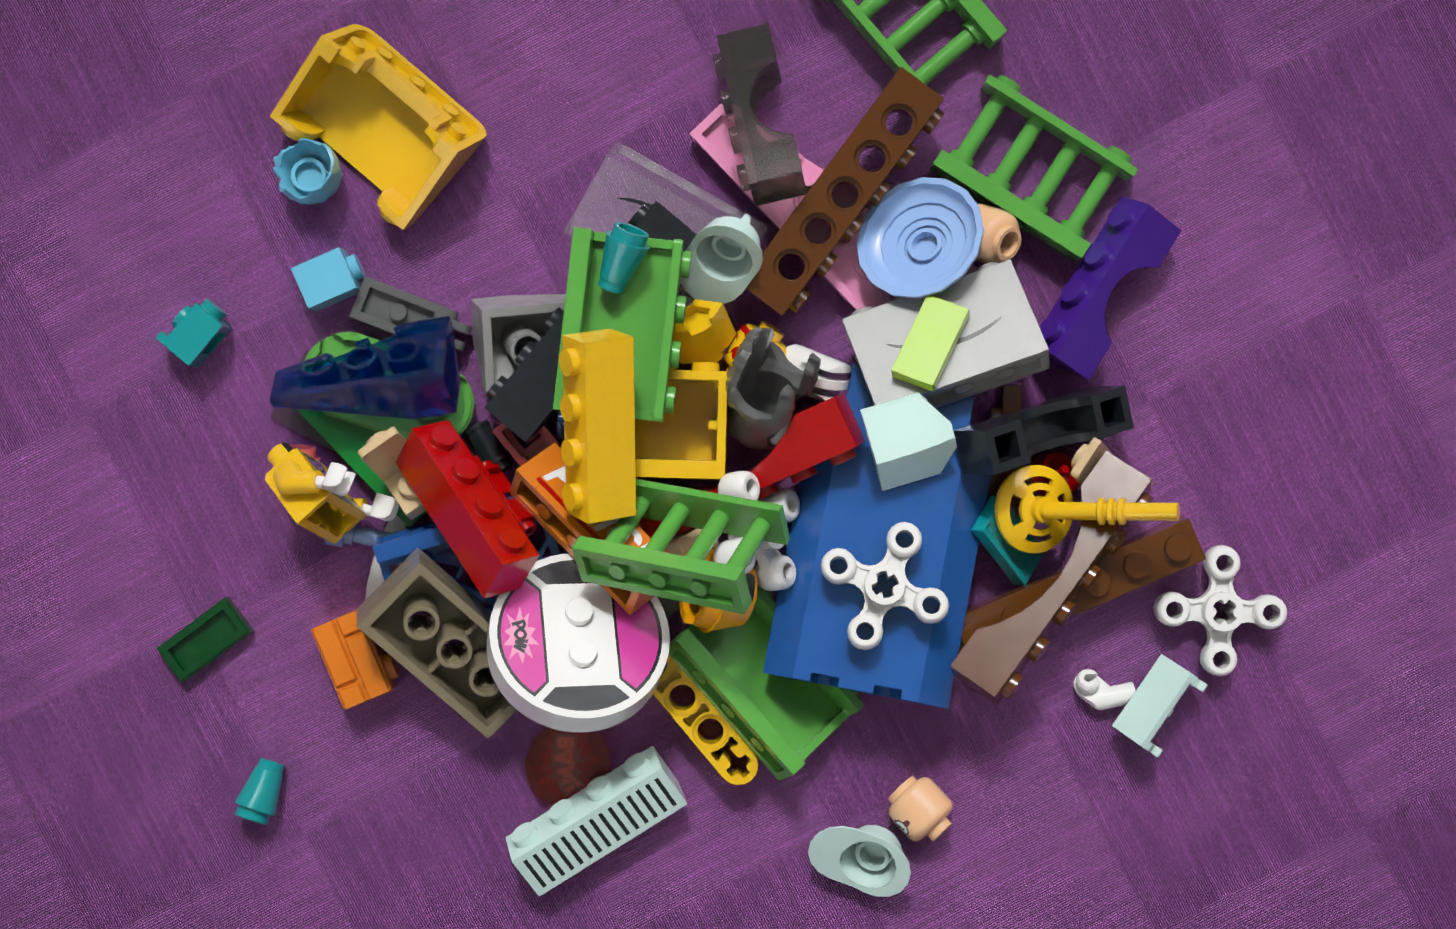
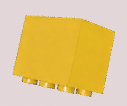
M693 362L692 371L670 368L668 386L676 387L673 414L665 413L664 422L635 419L636 477L721 479L726 474L727 371H720L719 363Z

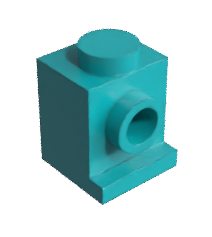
M206 298L201 304L195 303L192 308L189 305L183 308L172 321L173 331L171 333L160 331L155 338L188 366L200 368L233 328L223 320L227 313L216 303Z

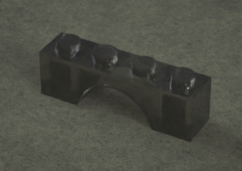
M765 23L717 35L720 53L713 54V61L718 80L726 79L728 89L720 91L726 117L734 115L736 126L728 128L734 154L742 152L744 164L736 165L742 192L751 190L755 207L808 194L794 134L770 129L756 118L758 107L763 98L782 83L769 24Z

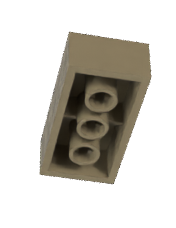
M417 547L356 610L357 627L489 739L517 710L500 692L491 672L489 673L483 669L477 673L482 668H489L487 635L492 612ZM418 611H426L429 616L425 618L419 614L413 618L412 614ZM457 639L461 641L459 645L451 642L445 646V643L449 640Z

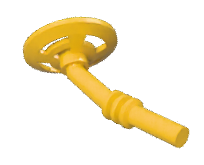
M1027 465L1016 469L1003 481L995 499L994 513L998 530L1010 546L1026 553H1042L1054 548L1063 540L1071 526L1072 520H1097L1099 525H1105L1106 521H1108L1109 525H1115L1116 521H1118L1119 525H1125L1127 521H1179L1180 505L1179 503L1126 502L1125 498H1119L1118 502H1116L1115 498H1109L1108 502H1106L1105 498H1099L1098 502H1073L1071 490L1058 472L1042 465ZM1036 476L1045 477L1050 480L1049 485L1033 483L1028 486L1024 481ZM1037 490H1044L1047 493L1044 497L1034 496L1033 492ZM1061 494L1063 496L1064 502H1059L1058 497ZM1013 495L1021 499L1019 504L1021 522L1014 526L1010 517V504ZM1035 523L1047 524V527L1043 529L1033 528ZM1028 534L1033 536L1050 534L1051 536L1042 542H1030L1025 539Z

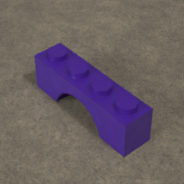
M1124 196L1120 198L1117 205L1109 213L1108 220L1095 241L1087 249L1082 262L1072 278L1064 286L1051 312L1041 323L1040 330L1049 348V360L1063 370L1088 381L1090 380L1112 344L1105 327V309L1113 288L1120 279L1135 269L1142 267L1159 268L1181 233L1178 227L1151 205Z

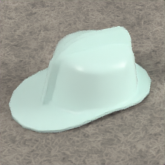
M748 214L741 218L733 216L715 218L697 233L686 251H692L689 279L680 278V283L683 289L694 299L723 304L734 301L743 293L760 270L764 260L763 253L760 248L759 235L754 227L750 225L751 218Z
M865 825L860 828L847 826L829 827L818 832L810 841L808 855L811 864L819 873L832 880L876 897H890L898 894L909 883L911 875L909 861L902 852L899 840L887 828L878 825Z

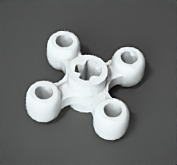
M749 471L730 472L720 479L718 494L757 501L760 495L759 481ZM778 488V491L760 499L762 502L783 505L787 523L795 520L799 515L800 501L797 494L791 489ZM728 534L729 540L723 541L716 546L713 554L714 562L727 564L743 537ZM762 541L745 569V574L749 573L754 568L755 561H758L755 568L758 585L764 590H785L795 582L796 568L794 562L788 556L781 555L778 550L784 546L783 544Z
M900 522L890 528L886 538V556L876 565H863L854 558L852 553L842 548L832 549L822 558L821 571L826 580L837 585L845 583L855 585L864 595V608L859 615L850 621L847 629L848 639L857 649L870 650L880 643L883 636V617L893 607H906L913 611L920 621L927 624L940 622L948 613L949 601L944 592L932 587L925 589L915 587L906 578V563L912 556L918 553L922 545L921 532L912 523ZM900 533H907L912 537L913 543L907 548H902L898 546L895 538ZM843 559L847 563V570L842 574H835L830 569L832 561ZM886 574L887 580L894 578L897 582V585L892 588V596L889 598H883L882 592L876 595L872 590V587L877 585V576ZM927 598L937 600L939 603L938 612L934 614L925 612L922 606L923 601ZM861 624L872 626L874 630L873 637L869 640H861L856 633L858 626Z
M1217 545L1207 550L1205 553L1206 559L1203 560V567L1209 578L1206 592L1200 597L1193 599L1186 598L1182 594L1173 591L1164 592L1155 600L1153 610L1157 620L1167 626H1180L1187 621L1193 620L1201 623L1206 629L1207 641L1200 653V663L1208 673L1215 676H1225L1231 673L1237 664V654L1231 643L1232 632L1242 623L1251 622L1263 629H1276L1285 622L1287 608L1281 599L1269 594L1260 595L1253 600H1242L1238 597L1233 588V580L1240 568V557L1231 547ZM1224 555L1227 559V564L1222 570H1219L1216 561L1218 557ZM1175 601L1178 607L1177 612L1173 616H1168L1166 608L1169 603ZM1216 602L1226 604L1223 608L1227 614L1224 619L1214 617L1217 613L1213 607ZM1271 605L1273 614L1270 618L1265 619L1263 616L1264 608ZM1222 651L1224 655L1222 663L1214 665V655Z

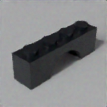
M1125 385L1091 386L954 430L963 474L996 475L1030 463L1029 457L1039 452L1067 444L1090 441L1094 437L1103 439L1134 428Z

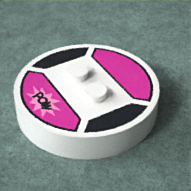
M569 553L554 555L536 561L521 588L499 594L493 607L487 635L488 665L500 692L515 709L527 718L560 731L592 732L603 730L633 716L653 695L669 654V626L664 609L657 596L649 600L632 615H629L599 584L581 580L576 561Z

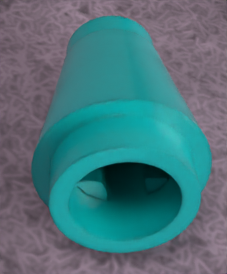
M615 222L612 231L606 232L600 279L598 282L600 287L613 293H624L626 286L650 248L647 244L649 234L646 231L627 223Z
M260 757L258 765L255 766L234 801L238 804L234 814L260 824L268 825L271 815L276 816L283 777L282 773L285 765Z

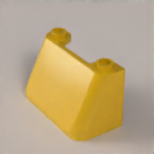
M351 24L321 35L270 115L281 126L283 133L295 141H299L302 138L309 140L321 138L383 191L377 199L380 214L387 222L400 227L402 230L414 224L476 151L487 135L483 125L378 34L359 24Z

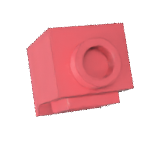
M497 418L496 420L500 425L492 431L520 466L554 442L559 447L562 445V442L559 441L546 424L539 431L541 436L526 449L512 434L513 432Z

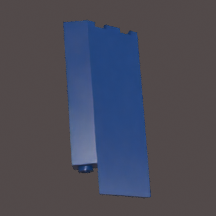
M853 364L846 398L866 442L854 448L857 454L856 457L833 467L829 459L814 465L817 474L799 482L797 496L800 501V512L791 523L790 540L785 554L795 564L796 579L794 584L788 589L778 590L763 673L948 709L954 681L950 665L959 654L979 539L971 529L986 505L991 475L963 474L956 448L941 474L882 491L860 412L861 409L873 406V401L859 365ZM975 395L936 408L951 422L953 431L970 425ZM900 522L912 523L921 532L922 545L918 553L912 556L906 563V578L915 587L922 589L932 587L944 592L949 601L948 613L940 622L927 624L920 621L910 609L901 606L893 607L883 617V636L880 643L870 650L857 649L849 641L847 629L850 621L859 615L864 608V595L855 585L847 583L837 585L826 580L821 571L822 558L828 551L842 548L852 553L854 558L861 564L868 566L876 565L886 556V538L890 528ZM900 533L895 538L898 546L902 548H907L913 543L912 537L907 533ZM835 559L830 564V569L835 574L844 573L848 567L843 559ZM886 574L877 576V585L872 587V590L876 595L882 592L883 598L891 597L892 588L897 585L894 578L887 580ZM927 598L923 601L922 606L925 612L929 614L938 612L939 603L937 600ZM861 624L858 626L856 633L861 640H869L873 637L874 630L869 624Z

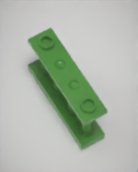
M832 0L895 74L900 67H903L926 85L974 43L980 45L983 42L990 50L1007 32V29L982 0H931L886 39L870 21V18L891 0H864L858 6L853 0ZM946 10L948 12L955 10L965 22L962 25L963 31L914 72L898 51Z
M989 75L980 88L991 95L987 104L957 150L952 149L950 153L942 149L929 170L943 179L963 187L973 198L981 203H987L1016 217L1020 228L1076 262L1082 259L1091 245L1090 242L1083 239L1085 232L1082 229L1116 176L1127 182L1135 176L1138 168L1130 164L1132 157L1123 150L1112 145L1108 149L1020 94L1019 92L1022 88L1010 78L1003 75L995 78ZM1005 106H1008L1027 118L1028 121L994 173L989 172L986 177L972 168L974 165L972 158ZM1044 129L1065 142L1032 196H1026L1022 200L1009 192L1011 188L1009 181ZM1082 153L1102 167L1069 219H1063L1061 223H1058L1046 215L1048 211L1046 205L1078 154Z
M636 479V515L620 518L605 540L579 536L572 546V551L581 580L584 582L745 614L752 603L745 574L747 565L762 541L787 545L790 536L783 505ZM642 518L662 521L645 548L625 544ZM681 525L702 529L685 556L664 552ZM722 533L743 537L727 564L705 560Z

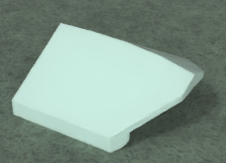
M920 393L860 410L882 491L941 474L957 448L951 422Z

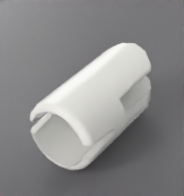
M793 344L786 347L787 359L802 371H804L811 353H814L821 359L818 380L808 396L824 402L842 394L835 390L848 389L850 378L841 373H850L852 371L851 365L802 345Z

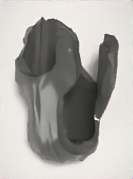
M756 327L748 332L739 348H737L732 367L726 374L729 431L743 446L753 450L756 449L757 451L773 450L784 436L790 424L792 412L795 410L794 402L812 392L818 380L821 359L814 353H811L804 371L794 366L787 359L782 349L775 342H772L774 337L773 328Z

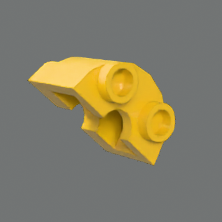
M695 299L693 303L686 307L684 324L675 323L673 341L681 342L679 363H717L724 356V350L728 348L736 336V332L723 303Z

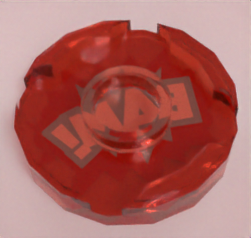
M547 727L540 731L529 747L525 761L527 779L536 795L544 801L555 804L560 800L568 799L586 788L593 779L605 776L611 772L612 758L610 748L598 731L567 732Z

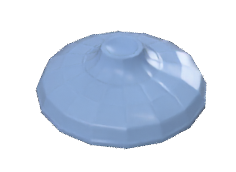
M921 177L898 184L885 194L876 207L873 205L863 218L865 222L860 228L857 239L859 264L873 285L892 296L922 298L943 292L964 277L979 254L984 234L980 207L966 189L947 179Z

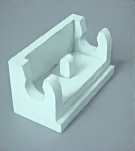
M1161 654L1112 726L1156 757H1159L1163 750L1151 742L1166 718L1171 716L1174 711L1173 708L1189 685L1194 686L1201 692H1204L1208 685Z

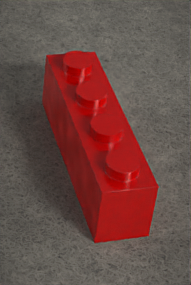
M446 420L412 428L395 463L483 598L521 588L537 561L539 553L451 422Z

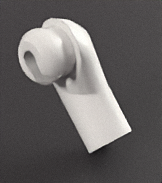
M1091 669L1080 671L1074 680V689L1077 695L1097 710L1124 706L1136 691L1133 682L1110 686L1097 676V672Z

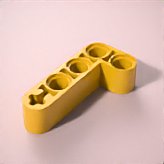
M668 654L667 667L663 671L653 695L727 782L734 785H744L750 782L756 776L758 770L757 755ZM678 685H687L693 689L695 700L688 706H679L673 702L671 690ZM709 718L718 720L723 727V733L716 739L709 740L704 738L698 729L699 724L703 720ZM730 737L735 739L730 742L732 752L738 758L744 755L748 756L746 760L747 769L745 771L739 767L733 770L729 768L731 757L724 748L719 755L714 752L724 747Z

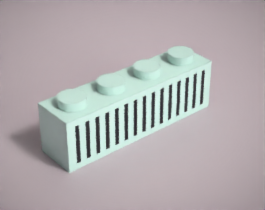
M651 746L642 753L630 756L624 764L605 776L593 779L586 788L568 799L558 801L549 811L533 821L518 826L512 834L505 837L511 861L540 897L686 806L687 801L678 780L654 746Z

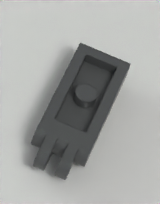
M367 276L364 277L349 316L442 353L445 352L447 345L464 351L466 343L451 337L453 329L470 335L472 330L471 326L457 321L459 312Z

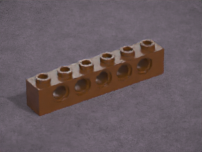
M900 67L764 250V260L761 268L746 289L782 316L789 309L796 314L811 294L805 287L814 275L817 274L823 278L838 257L832 253L834 248L842 238L849 243L865 222L858 216L870 202L876 207L892 185L885 180L893 169L898 167L903 171L914 157L918 149L912 144L922 130L930 135L941 121L945 113L939 108L943 104L944 98L903 67ZM894 112L906 113L912 121L911 129L904 135H894L886 127L887 118ZM877 148L883 152L885 163L880 170L868 172L860 166L859 157L865 149ZM843 183L853 185L858 191L856 203L849 208L838 207L833 202L834 189ZM815 219H824L831 226V236L822 244L810 242L806 235L808 224ZM790 254L799 255L805 264L803 274L795 280L786 279L780 271L782 259Z

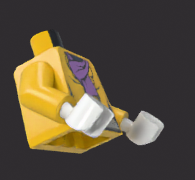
M288 443L276 445L267 456L273 468L266 473L265 481L298 525L333 544H336L360 520H365L367 516L389 522L396 517L399 504L393 497L376 493L372 506L368 505L365 498H352L348 492L356 474L348 472L347 467L342 464L331 462L327 469L320 461L299 448L292 449Z

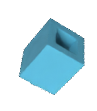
M340 247L291 268L308 309L314 311L322 310L358 294L362 285L360 280L365 277L363 267L356 254L349 256L348 252Z

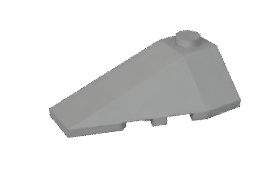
M566 294L507 295L471 299L473 344L485 395L498 378L503 375L508 379L518 368L519 365L514 360L520 351L530 341L537 345L547 333L542 326L558 307L564 310Z

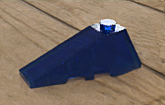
M450 316L405 323L393 328L396 335L371 344L369 338L354 342L356 348L340 356L333 357L331 354L324 353L276 371L269 401L272 407L405 419L439 417L445 414L456 413L461 383Z

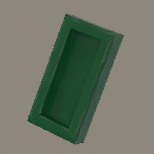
M227 596L156 649L180 682L184 683L255 630L232 599Z

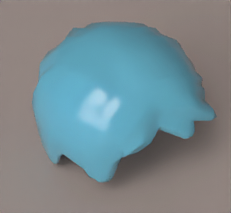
M302 138L293 146L281 150L278 156H274L275 167H273V172L280 179V192L299 204L313 205L325 203L329 197L337 192L341 185L343 173L339 159L326 143Z

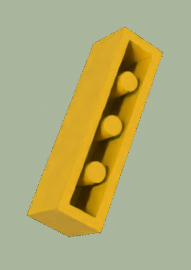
M613 329L562 335L563 350L559 354V366L563 374L564 395L560 400V411L564 419L565 440L561 445V455L565 463L566 484L562 489V499L566 507V513L587 524L636 515L634 337Z

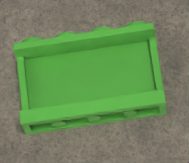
M574 227L559 354L563 350L562 335L613 329L633 336L635 419L664 422L665 413L673 414L676 387L668 386L670 368H679L681 342L673 341L675 323L684 324L687 297L678 295L680 278L689 279L692 251H684V241L681 239H674L672 241L648 238L647 244L650 248L626 286L624 293H613L598 285L606 233L594 232L589 228ZM559 359L553 403L554 410H560V400L564 395L563 374L559 366Z
M758 585L754 609L744 625L703 633L698 627L690 624L670 642L669 655L777 780L780 781L793 776L806 764L803 760L850 715L857 713L864 705L858 698V692L763 673L776 603L772 600L771 591L764 590Z

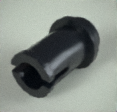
M484 420L465 431V436L469 439L482 462L491 460L493 464H499L503 473L513 466L510 459L512 455L504 450L499 439L492 432L493 429L490 426L489 420Z

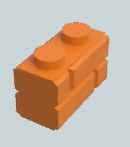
M356 610L310 629L344 710L387 693L398 686L395 678L400 677V670L396 660L391 655L385 654L377 643L357 627Z

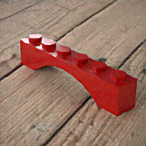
M844 393L793 416L784 436L772 452L750 471L759 481L760 495L758 500L778 491L775 483L790 476L792 483L795 484L817 474L814 466L829 459L833 467L857 456L854 448L866 442ZM653 479L649 480V481H651V482H657V483L667 484V483H663V482L656 481V480H653ZM718 485L702 487L679 486L718 493ZM642 518L639 523L642 530L652 538L662 521ZM681 525L676 534L684 533L693 529V527Z

